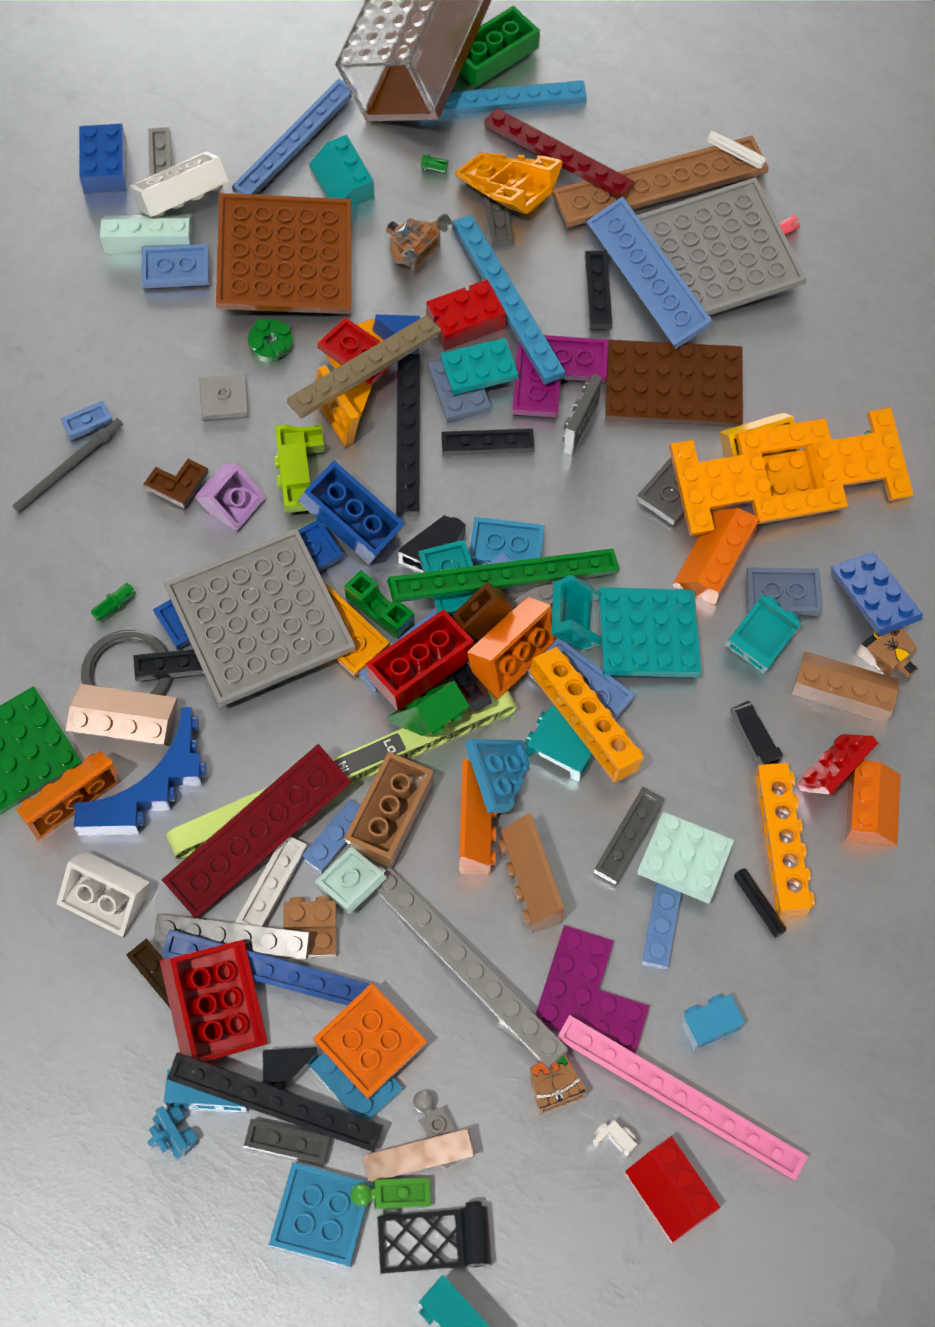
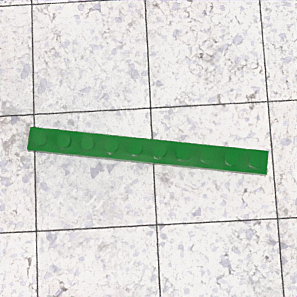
M612 548L390 576L387 583L392 602L398 603L474 593L486 582L498 589L550 583L569 575L580 579L617 574L620 568Z

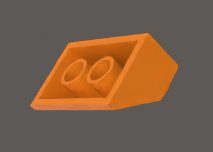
M863 760L849 774L846 840L897 846L901 774L881 762Z

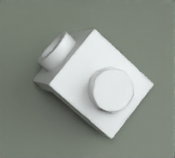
M615 1120L609 1125L604 1122L594 1132L597 1137L594 1139L593 1144L596 1147L609 1137L626 1157L637 1146L634 1142L636 1137L626 1127L622 1129Z

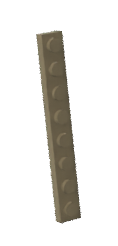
M425 315L287 398V404L303 419L440 336L441 329Z

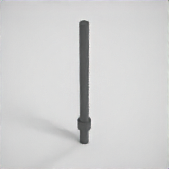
M116 418L107 427L100 428L95 433V437L12 505L13 509L17 513L20 512L101 443L105 444L111 439L110 435L123 425L121 420Z

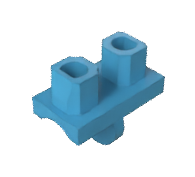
M178 1105L166 1110L164 1106H161L155 1110L157 1114L152 1118L155 1125L149 1131L153 1137L147 1144L150 1148L159 1146L162 1153L170 1149L177 1161L184 1157L186 1150L195 1144L197 1136L190 1127L180 1133L175 1125L184 1120L183 1113Z

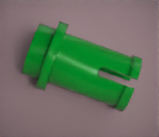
M429 153L427 155L423 154L421 168H424V171L430 169L446 174L449 160L432 157Z

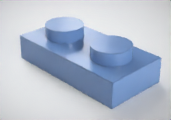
M104 401L60 418L71 441L113 422Z

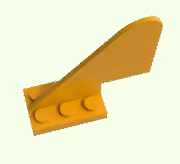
M374 319L357 324L379 341H384L372 330ZM325 354L334 370L342 366ZM326 365L318 368L316 380L330 373ZM365 381L320 408L344 447L353 445L356 430L372 385Z

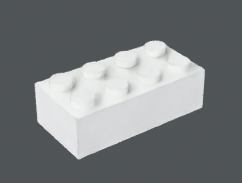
M206 151L134 183L129 187L138 209L150 217L158 218L163 216L165 211L170 208L178 209L184 206V202L190 199L198 200L204 197V193L210 190L214 192L224 187L223 184L229 181L220 158Z

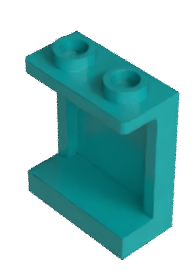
M569 575L554 581L551 634L580 651L601 646V637L590 631L591 602L599 599L601 592L579 580L576 576Z
M762 595L725 645L764 674L802 623L798 621L799 618L796 614L780 608L779 603L774 598Z
M550 705L547 712H541L536 722L538 725L536 731H531L524 744L527 745V755L531 756L532 753H535L571 772L570 778L579 782L593 758V754L559 710Z

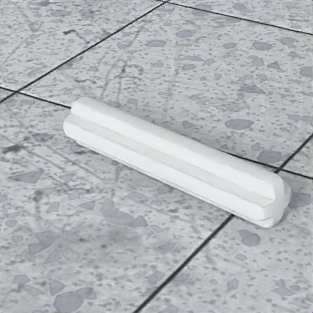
M711 131L708 135V143L758 169L764 166L766 158L716 131Z

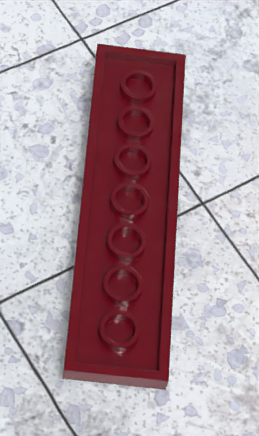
M318 743L161 880L192 916L197 918L351 783V780Z

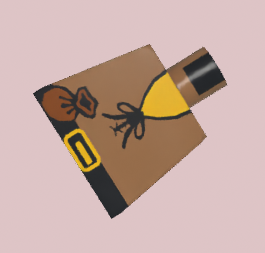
M903 627L882 636H878L875 632L861 643L856 653L883 675L891 676L899 670L908 679L918 670L910 661L917 650L916 645Z

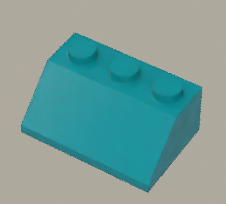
M347 135L328 141L309 163L327 198L351 199V207L375 198L374 181Z
M444 1275L433 1284L418 1302L422 1308L418 1313L429 1325L434 1322L438 1327H490Z

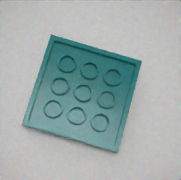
M599 587L598 591L601 592V597L598 601L603 675L700 678L701 662L694 590Z

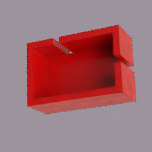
M488 279L469 285V290H466L464 287L426 301V315L441 329L440 336L437 339L444 351L505 329L506 312Z

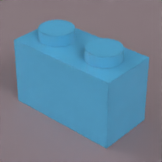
M722 994L716 995L708 1000L709 1004L701 1008L699 1005H695L684 1011L685 1015H683L680 1022L694 1050L737 1032L745 1025V1021L731 994L725 997Z

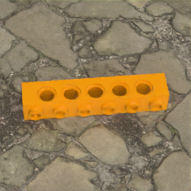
M558 647L534 657L529 673L613 782L616 783L639 771L644 759L640 748L629 739L625 729L620 727L614 720L610 710L605 708L599 701L596 692L588 687L584 682L583 676L570 664L568 657L562 654Z
M788 763L758 765L755 772V780L775 910L779 918L807 916L812 907H814V894L812 891L809 892L808 888L810 870L809 867H805L804 863L806 845L801 843L800 834H802V821L797 819L796 814L799 803L797 795H793L792 786L795 785L794 773L789 771ZM772 789H780L783 795L774 794ZM776 812L784 813L787 819L778 818ZM779 836H787L791 843L782 842ZM783 860L792 861L795 867L789 868L785 866ZM794 884L799 892H791L787 885Z

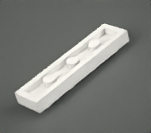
M288 837L275 849L235 923L265 926L297 868L302 855L306 851L307 844Z

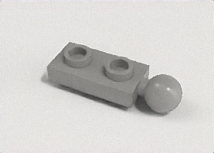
M420 1091L414 1096V1108L425 1115L418 1122L428 1139L456 1132L443 1107L434 1110V1097L430 1092ZM461 1160L442 1164V1166L446 1170Z

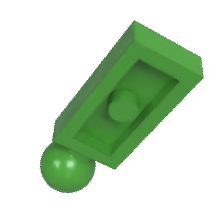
M430 1178L374 1180V1189H370L366 1184H357L350 1192L352 1203L359 1207L366 1206L371 1200H374V1209L431 1207Z

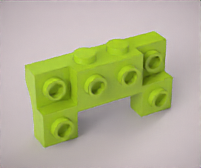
M287 424L275 426L278 455H274L275 469H280L281 475H276L278 489L283 491L285 513L307 511L298 500L310 486L307 454L325 452L322 425L296 427Z

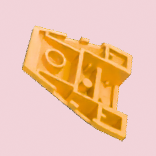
M479 153L455 171V176L508 209L527 214L552 194L562 166V160L546 156H537V159H525V155H518L517 159L506 158V154Z

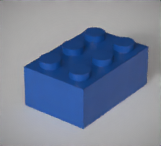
M122 123L79 126V178L84 194L127 191V149Z

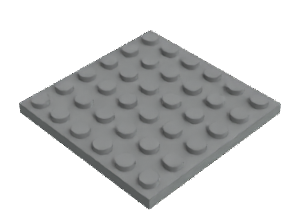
M756 177L637 216L708 315L806 284V277Z
M298 529L164 582L165 589L219 707L356 650L355 644Z

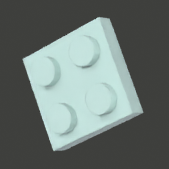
M351 846L314 882L324 893L350 914L387 878L381 870Z

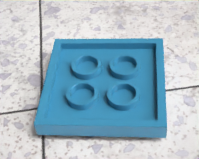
M292 1162L269 1246L350 1268L367 1205L363 1207L354 1205L350 1199V1192L357 1184H366L371 1189L372 1183Z

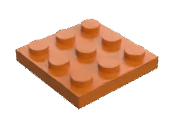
M372 983L313 1038V1041L367 1099L376 1093L427 1044L422 1035Z

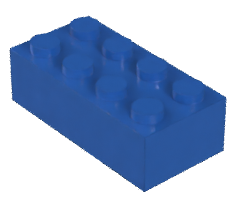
M335 460L310 484L298 500L301 505L368 564L379 555L405 525L399 517Z

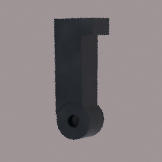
M746 701L732 707L730 712L733 722L756 767L758 765L779 764L783 753L779 747L776 748L762 721L757 716L752 703Z

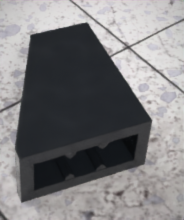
M443 515L399 549V563L423 572L418 551L462 541L466 535V524L456 517Z

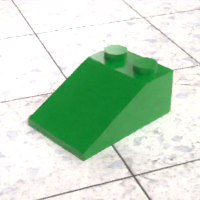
M451 681L426 691L401 710L393 712L386 719L388 722L420 736L430 733L432 736H435L445 729V723L448 721L453 723L463 717L462 711L467 709L469 704L455 681Z

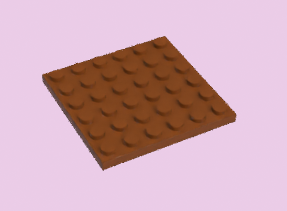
M219 193L216 309L351 314V199Z

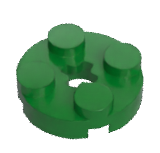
M260 319L256 321L255 326L252 327L248 334V345L250 351L254 353L257 359L264 362H275L279 360V357L283 355L286 357L293 348V335L287 323L278 320ZM274 338L276 341L268 344L266 339Z

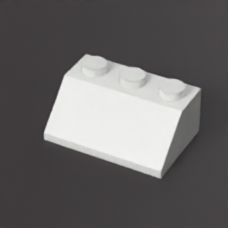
M83 850L68 861L56 904L124 937L145 902L150 882Z

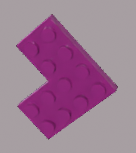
M544 335L565 370V377L561 379L590 381L595 374L602 377V382H606L609 340ZM518 341L516 362L518 380H515L512 414L558 418L561 379L544 384Z
M564 925L535 1015L550 1031L560 1033L570 1015L631 1052L636 1053L649 1005L599 989L614 941Z

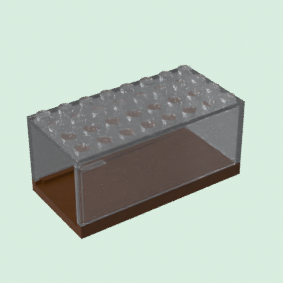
M365 0L335 63L365 121L439 120L492 0Z

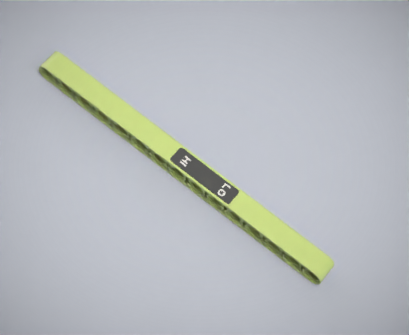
M509 690L499 699L487 691L491 697L492 704L470 713L465 709L462 711L463 717L453 723L451 721L445 723V729L435 736H432L431 733L420 736L402 728L332 760L351 780V783L348 785L350 786L377 774L388 751L409 760L514 713L518 707ZM265 789L171 829L166 834V838L175 858L183 859L189 856Z

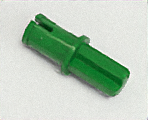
M126 582L112 594L108 593L105 600L91 609V615L97 621L102 620L115 609L119 610L124 602L136 595V592Z

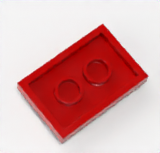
M345 317L318 342L317 348L343 365L381 341ZM392 365L365 380V382L372 385Z
M842 734L838 736L829 750L823 752L818 757V761L802 774V778L796 785L803 792L831 795L878 745L877 740L874 736Z

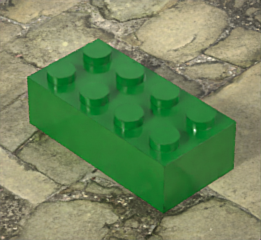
M514 5L480 26L460 74L474 88L479 87L539 48L540 29Z

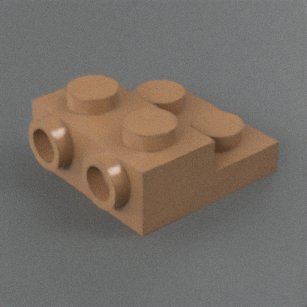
M319 896L315 898V901L305 902L303 897H291L289 902H284L283 928L311 932L308 958L337 957L336 901H331V898L327 896Z

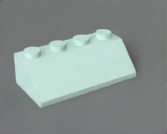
M193 214L163 215L158 218L148 215L105 216L101 219L100 240L104 254L142 253V247L192 245Z

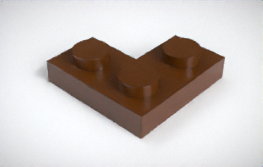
M187 459L176 476L155 467L143 486L144 489L185 508L209 471L207 467Z

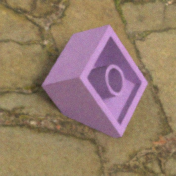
M236 463L223 464L197 493L195 498L209 514L234 530H239L266 496Z

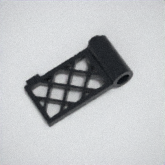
M471 1201L465 1203L466 1207L453 1210L400 1214V1209L383 1210V1216H377L380 1274L491 1266L488 1207L482 1206L481 1201ZM455 1216V1228L449 1236L436 1227L444 1217ZM430 1218H437L434 1223L429 1220ZM418 1219H424L431 1226L421 1239L409 1230ZM410 1220L406 1226L401 1222ZM384 1222H397L403 1227L402 1231L393 1241L385 1235ZM434 1229L445 1238V1241L436 1252L424 1243L425 1239ZM406 1232L418 1241L408 1254L396 1245ZM455 1234L457 1244L451 1240ZM385 1239L390 1243L387 1249L385 1247ZM448 1243H451L457 1249L458 1261L445 1262L438 1256ZM420 1245L424 1246L432 1254L426 1264L418 1265L411 1259V1256ZM394 1247L405 1258L397 1267H387L386 1256ZM435 1258H437L441 1262L431 1264L435 1260ZM408 1260L413 1264L410 1266H404Z

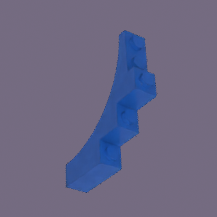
M192 707L181 708L180 722L174 740L165 756L148 775L138 783L113 796L90 802L75 803L74 829L78 835L139 834L140 826L144 825L143 810H171V801H175L176 798L175 786H202V777L207 775L206 762L202 761L200 753H197L198 742L197 739H194V731H198L199 720L198 716H194Z

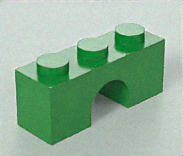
M362 570L344 585L346 599L395 640H398L415 625L414 613L401 602L393 603L387 600L380 592L378 583Z

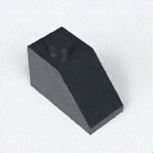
M317 1047L263 1050V1082L286 1090V1087H292L310 1068L309 1065L319 1057Z

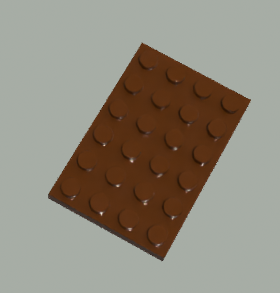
M609 340L605 421L737 427L743 425L742 346L685 343L675 349L668 342Z

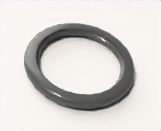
M121 630L110 633L97 641L86 654L81 666L82 684L96 686L93 679L95 662L105 649L115 643L137 641L149 646L155 653L169 651L157 637L147 632ZM172 678L159 679L157 685L149 694L164 695L169 688Z

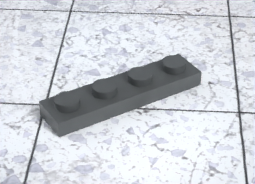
M645 787L641 788L593 873L615 885L617 884L664 803L665 798Z

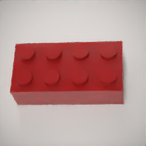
M443 609L365 663L368 679L391 705L399 711L469 662L467 652L475 645L474 640Z

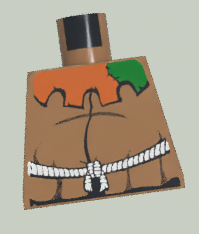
M566 1055L561 1057L549 1070L537 1058L538 1064L529 1067V1077L538 1115L586 1097L587 1090Z

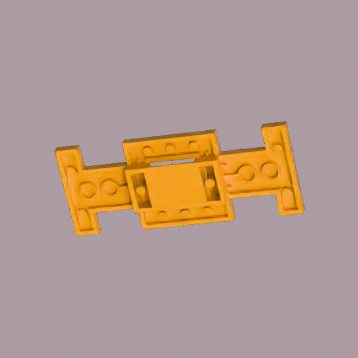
M892 409L872 410L866 414L871 434L831 440L826 418L738 432L735 436L739 448V456L698 462L693 440L671 443L669 450L689 535L711 533L715 530L710 509L743 503L753 506L755 516L760 518L758 524L843 510L848 507L843 486L883 480L889 502L911 498L914 494ZM806 447L804 450L763 456L766 453Z

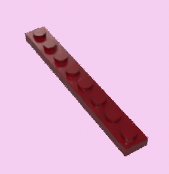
M498 108L484 119V126L539 156L562 160L561 168L619 199L624 197L634 187V180Z

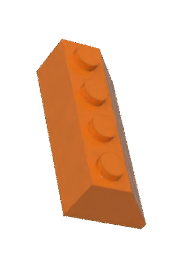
M739 508L713 510L711 516L715 530L711 533L699 535L673 582L674 586L680 589L694 590L695 596L714 605L717 604L754 536L760 519Z
M527 597L467 652L471 671L495 698L499 699L530 669L532 659L545 653L557 639L551 634V605Z
M99 751L96 754L87 756L83 763L75 769L67 770L62 775V778L55 783H50L43 787L41 792L35 797L23 801L16 811L37 841H39L74 816L75 803L95 801L119 784L121 779L113 762L102 751Z
M462 760L459 873L490 874V866H495L496 851L491 850V842H496V826H491V817L496 818L497 813H488L471 761Z

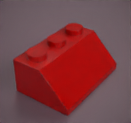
M672 1136L624 1171L671 1243L681 1238L721 1208Z

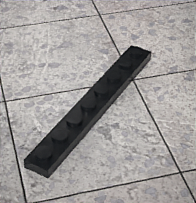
M408 354L397 361L396 516H420V354Z
M180 1052L176 1053L167 1080L371 1152L375 1151L383 1129V1124Z

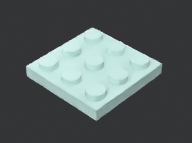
M663 811L637 874L709 904L734 840Z

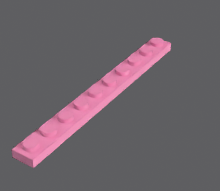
M569 1015L557 1037L561 1042L784 1175L796 1180L808 1158L807 1155Z

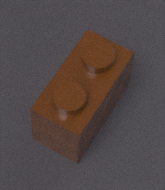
M486 582L453 616L467 634L480 641L514 607L502 590Z

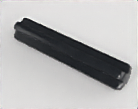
M742 868L738 870L734 875L735 880L773 936L779 937L787 930L786 926L747 869Z

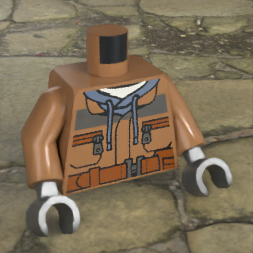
M443 214L436 221L432 222L408 218L401 226L391 221L386 228V232L391 235L390 252L396 264H406L412 271H415L440 246V231L446 232L448 230L447 225L452 224L448 214Z

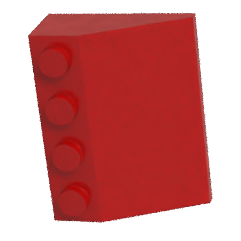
M244 939L159 960L180 1053L207 1062L268 1044Z

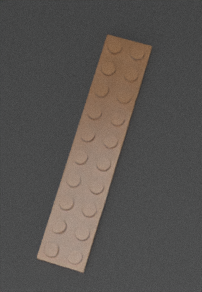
M753 135L733 140L762 155ZM711 146L619 171V173L634 180V187L623 198L631 209L635 210L768 173L769 166L765 161L764 166L758 169L716 146ZM587 181L553 189L552 194L567 228L587 223L588 219L619 199Z

